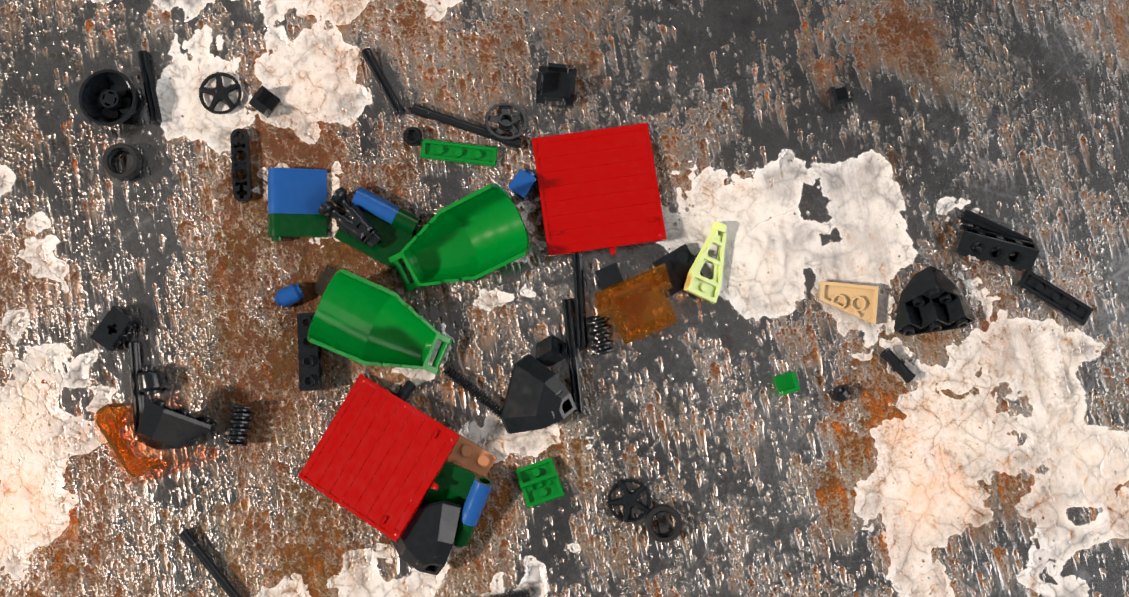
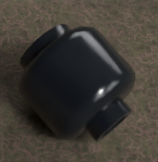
M156 366L144 367V371L137 375L139 390L144 392L145 395L161 393L160 390L165 387L164 373L162 370H156Z

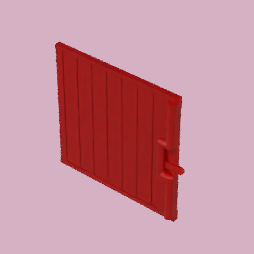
M648 122L532 138L548 256L566 255L609 248L610 254L615 255V247L659 242L667 239Z
M360 374L301 473L298 475V478L397 542L422 503V499L429 487L434 490L439 488V485L433 481L459 441L460 435Z

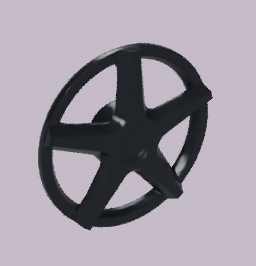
M216 72L204 79L199 87L201 104L206 110L214 114H226L233 111L241 100L242 90L239 82L227 73ZM222 76L232 79L235 84L224 87ZM216 77L215 88L205 87L209 80ZM238 89V99L233 104L229 98V93ZM203 93L213 96L209 107L203 99ZM219 102H224L230 108L225 111L214 110Z
M499 103L491 107L486 113L485 126L494 139L511 141L523 135L527 128V117L520 107L511 103ZM501 106L502 114L499 117L490 116V113L495 108ZM507 106L516 108L521 114L512 116L508 113ZM524 119V126L519 132L514 123ZM488 121L499 124L496 132L491 130ZM505 129L510 130L514 134V136L509 137L500 135Z
M629 478L618 481L612 486L608 494V507L611 513L623 522H636L642 519L648 513L651 506L649 490L642 482L636 479ZM634 482L640 486L633 492H629L624 483ZM619 485L622 497L611 500L614 489ZM644 490L647 494V506L637 500ZM612 506H624V516L621 517L616 514ZM632 508L644 511L640 516L629 519Z

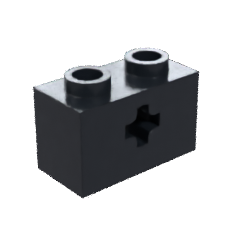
M112 306L90 338L108 351L119 350L125 342V337L136 328L135 323L138 320L121 307Z

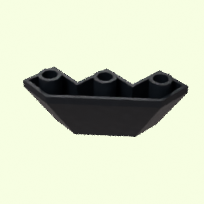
M929 266L916 273L902 291L894 330L902 335L910 336L967 327L969 323L975 321V317L953 282L941 270Z
M527 354L513 366L500 418L507 433L512 434L543 429L565 419L577 409L570 392L558 376L532 355Z
M155 398V400H147L137 429L138 442L157 450L180 449L187 447L215 429L217 425L212 423L213 419L208 416L194 417L189 414V410L183 407L169 408L165 406V401Z
M442 500L419 506L401 538L397 542L390 539L400 558L419 572L438 575L445 566L454 543L461 505Z

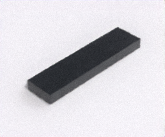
M1025 270L1016 284L1020 289L1081 326L1085 325L1094 310L1032 271Z

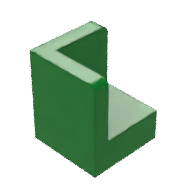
M795 371L772 377L777 393L780 396L801 390Z

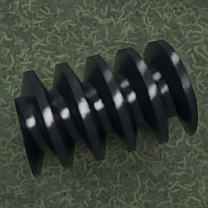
M605 315L586 317L587 320L592 321L587 324V327L593 328L588 334L594 336L589 339V342L595 343L590 349L596 351V353L591 356L608 354L614 351L615 348L609 347L610 344L614 343V340L608 339L613 333L607 332V329L612 326L606 324L607 321L611 320L610 317Z
M232 404L230 407L235 409V411L228 414L233 419L227 420L232 426L225 428L230 434L223 437L228 440L226 442L228 444L247 446L248 443L243 439L249 438V435L245 432L250 431L251 428L246 424L252 423V419L248 418V416L254 415V412L249 410L253 407Z

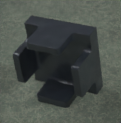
M548 63V67L539 66L536 105L573 108L577 69H569L566 64Z

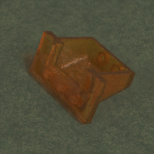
M666 264L659 265L595 293L597 312L600 318L610 314L625 344L639 338H645L653 332L662 331L666 327L678 322L677 315L666 290L672 288Z

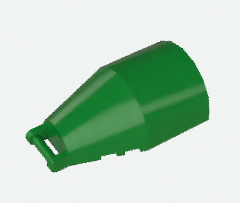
M491 183L440 209L399 253L388 259L390 263L394 264L405 285L404 289L408 292L420 286L476 280L527 255L530 249L529 237L520 213L511 198L499 185ZM400 258L404 260L410 274L414 279V282H411L405 268L403 267L400 261Z
M342 268L335 273L325 289L312 318L307 336L308 342L362 365L423 369L435 375L439 374V367L448 346L453 341V339L440 334L431 324L414 311L410 305L402 300L396 292ZM439 340L441 341V345L433 361L432 366L428 365V362L431 358L437 341Z

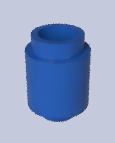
M297 283L277 290V295L274 296L277 305L286 308L301 301L304 294Z

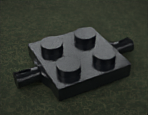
M684 244L652 262L657 272V278L648 282L649 285H652L650 288L653 289L662 284L666 287L670 296L683 290L688 272L697 255L694 256L689 251L687 245Z

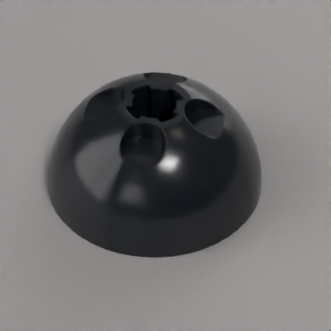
M104 69L91 74L83 82L79 91V105L83 114L90 121L102 126H115L125 122L134 113L137 105V92L133 83L126 75L116 70Z

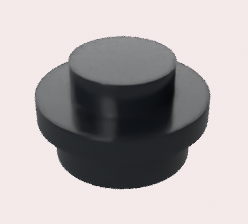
M409 127L405 130L403 138L408 145L416 146L422 141V132L418 128Z
M838 385L832 391V399L839 403L845 401L850 395L847 385Z

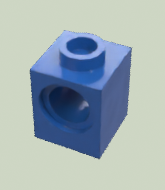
M520 168L508 186V190L525 201L537 182L535 174L528 169L524 171Z

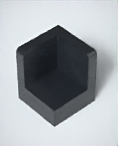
M262 85L249 101V104L268 118L281 100Z
M833 86L826 92L830 110L847 107L853 102V98L848 97L846 86L836 89Z
M616 263L595 271L601 290L623 282Z
M550 335L536 344L535 358L547 367H551L565 359L566 343L554 335Z

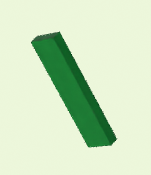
M422 139L420 158L496 167L498 148Z

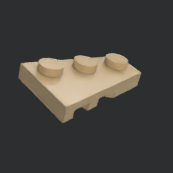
M820 281L818 301L876 325L879 286Z

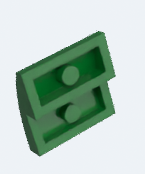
M552 457L515 470L528 509L565 497Z

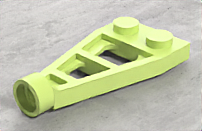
M719 222L712 223L711 231L688 272L683 289L711 303L717 302L723 276L727 225ZM712 244L717 246L716 259L708 256V251ZM705 262L713 265L712 279L703 277L700 274Z

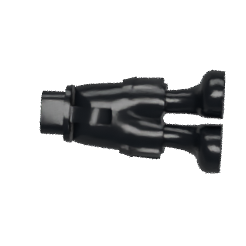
M343 187L339 188L333 194L331 200L340 206L346 214L343 215L330 201H326L319 208L318 213L323 217H333L337 220V226L343 232L350 234L363 245L367 244L373 249L382 240V237L366 218L365 213L357 205L351 206L346 198L347 190Z

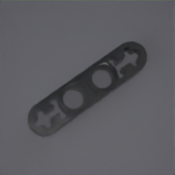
M237 128L230 135L233 196L239 202L246 203L252 198L250 137L245 130ZM239 133H241V135L244 136V138L241 139V145L245 146V148L240 147V143L236 139V137L239 136ZM240 151L246 154V158L243 161H237L236 155ZM240 170H245L247 173L244 180L237 178V173ZM238 183H247V186L243 185V190L247 192V195H244V198L238 195V193L242 192V186H237Z

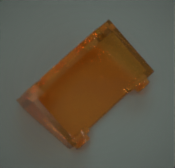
M124 403L106 404L95 414L93 431L124 481L129 485H138L165 468L160 459L151 461L147 457H135L119 432V429L126 425L124 415L129 412L128 408Z

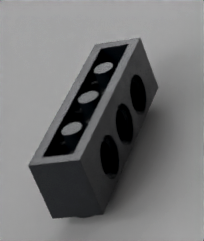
M961 224L953 243L955 251L961 256L970 255L980 261H993L997 265L1012 266L1019 271H1031L1040 252L1036 243ZM976 242L981 243L979 246H972ZM999 247L997 251H991L993 248ZM1013 252H1018L1015 256H1010Z
M297 313L300 391L323 390L322 347L307 340L314 313Z

